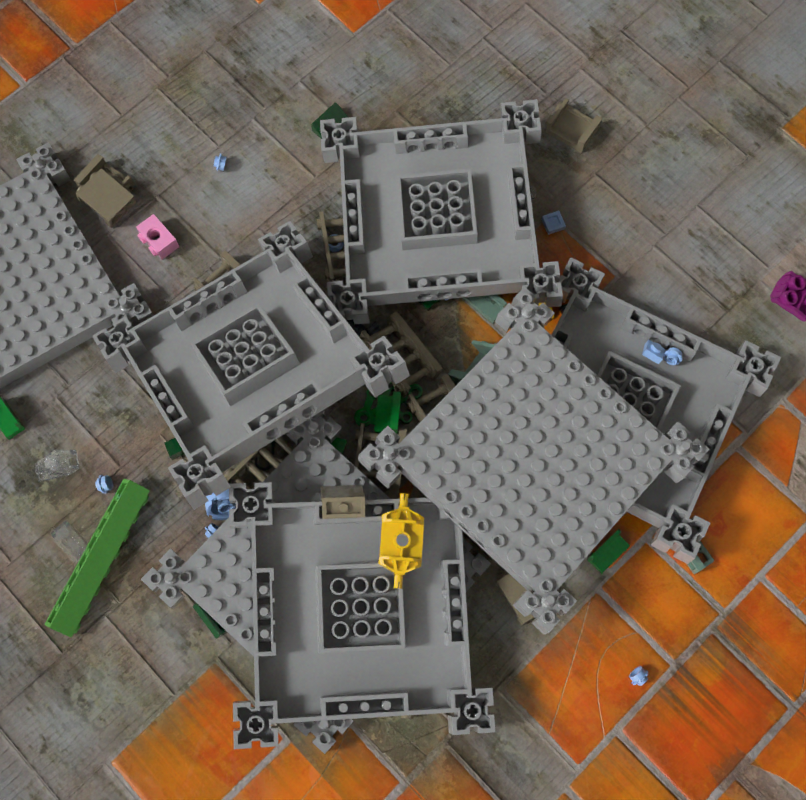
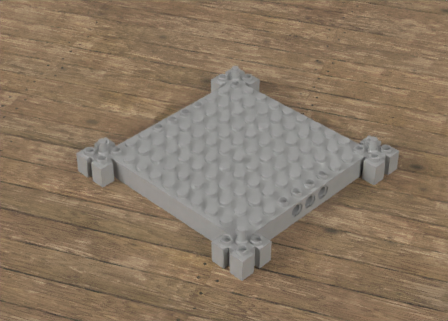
M537 99L525 100L521 106H516V101L501 103V118L363 132L358 131L356 117L342 118V123H335V119L320 120L321 151L324 163L339 162L340 157L346 286H344L343 281L327 282L329 300L346 321L353 319L354 324L370 323L368 306L519 293L524 287L537 297L534 302L537 305L544 302L548 307L562 305L563 294L561 282H559L560 270L558 261L544 262L542 268H539L524 140L526 144L540 143L541 123Z
M49 142L36 148L37 154L31 156L30 153H27L17 158L16 160L24 173L0 185V389L92 338V335L102 329L112 327L113 323L125 316L133 327L154 316L134 283L121 290L122 296L118 294L53 186L56 183L59 187L71 179Z
M291 221L278 227L276 234L273 235L269 232L258 239L263 250L262 253L144 322L133 327L125 316L113 323L114 328L107 331L104 328L92 335L104 358L115 373L129 366L128 363L132 364L188 458V462L185 463L181 459L168 467L185 499L194 510L209 501L206 496L212 495L213 492L217 496L231 487L223 475V471L366 384L373 396L377 397L389 389L388 385L391 381L398 384L410 376L406 362L397 351L394 352L393 346L385 336L371 343L372 349H368L301 265L313 256L307 241L301 234H298Z
M570 258L559 279L562 286V303L565 304L567 299L569 302L552 336L663 434L676 422H679L690 431L687 437L691 441L698 438L709 448L700 461L693 465V469L678 483H675L664 473L667 469L665 467L626 511L659 528L656 531L651 546L665 553L672 549L675 551L673 557L689 564L696 558L701 546L698 542L705 537L710 522L696 515L692 519L689 518L745 391L760 397L768 389L773 378L771 374L776 370L781 357L769 351L762 354L758 352L759 346L746 340L739 347L736 354L598 289L605 273L592 267L587 271L583 269L584 263ZM648 340H651L652 342L659 343L665 351L672 347L678 348L682 352L683 360L678 365H670L663 357L660 364H657L642 355L644 345Z
M524 287L514 297L512 303H508L498 313L495 320L506 332L510 328L511 330L399 444L400 436L387 426L376 437L375 444L377 446L374 447L370 443L359 454L358 461L368 471L375 468L378 471L376 478L388 489L400 477L401 473L527 590L514 602L513 606L524 617L530 614L534 616L535 619L532 621V624L545 635L550 633L560 621L556 614L558 613L560 616L566 614L577 602L565 589L558 592V588L665 467L667 469L664 473L675 483H678L693 469V465L700 461L709 448L698 438L691 441L687 437L690 431L679 422L670 427L665 434L658 430L544 329L552 319L554 312L544 303L540 306L534 303L537 297Z
M323 410L286 433L298 446L262 482H272V502H266V504L321 502V486L362 485L365 500L390 499L331 445L341 433L342 427L331 417L325 421L323 419ZM228 518L186 562L170 548L159 560L163 566L159 570L152 567L141 580L154 592H157L160 588L163 592L159 597L172 609L185 598L181 593L184 590L254 657L251 521L247 522V528H230ZM463 538L465 587L467 592L475 583L471 578L473 574L476 577L481 576L491 563L480 553L473 556L469 552L473 547ZM353 720L294 722L293 725L305 736L309 732L315 735L312 743L325 754L336 742L333 734L337 730L343 734L352 724Z
M272 482L255 483V489H247L246 483L230 484L229 502L236 503V509H229L230 528H247V522L251 521L255 707H251V700L233 702V722L240 721V728H234L233 730L234 749L252 748V741H260L261 747L278 746V726H271V724L454 712V715H448L449 733L452 735L470 734V727H474V731L477 733L495 732L494 714L488 712L487 707L494 706L493 688L488 686L471 687L463 536L460 527L428 498H408L409 509L424 517L421 567L406 572L403 575V589L393 588L394 573L379 565L378 561L382 526L381 515L398 509L400 499L365 500V517L322 519V502L266 504V502H272ZM404 534L398 535L396 539L397 544L406 546L408 538Z

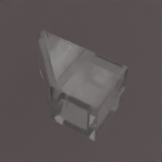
M54 450L38 461L35 467L38 481L43 482L67 476L78 470L79 463L76 450Z

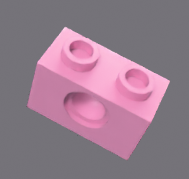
M154 214L136 226L139 232L138 238L143 244L147 242L150 246L148 247L150 252L154 256L158 255L161 260L179 248L177 240Z

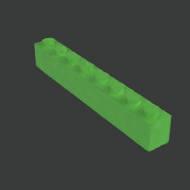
M123 479L44 625L71 638L73 634L78 632L83 615H86L90 610V602L93 596L99 593L100 583L109 574L111 569L109 566L120 553L119 548L122 542L127 540L132 523L134 524L138 520V512L147 503L150 490L131 480Z

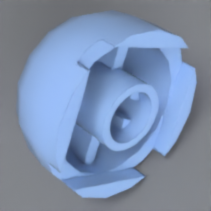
M229 489L217 496L214 492L212 495L206 496L209 500L205 503L206 513L208 516L211 515L214 520H227L229 518V509H236V503L229 502Z

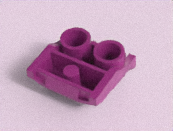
M793 271L786 272L777 281L770 295L771 302L778 304L799 320L806 322V279L801 275L795 274Z

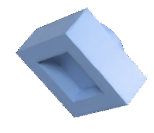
M560 211L542 216L541 220L548 235L565 229L566 225Z
M648 340L644 345L642 355L660 364L663 360L665 349L659 343Z

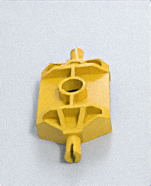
M400 493L398 509L381 515L382 526L378 561L379 565L394 573L393 588L403 589V575L406 572L421 567L424 517L409 509V494H405L404 497V493ZM404 534L408 538L406 546L397 544L396 539L398 535Z

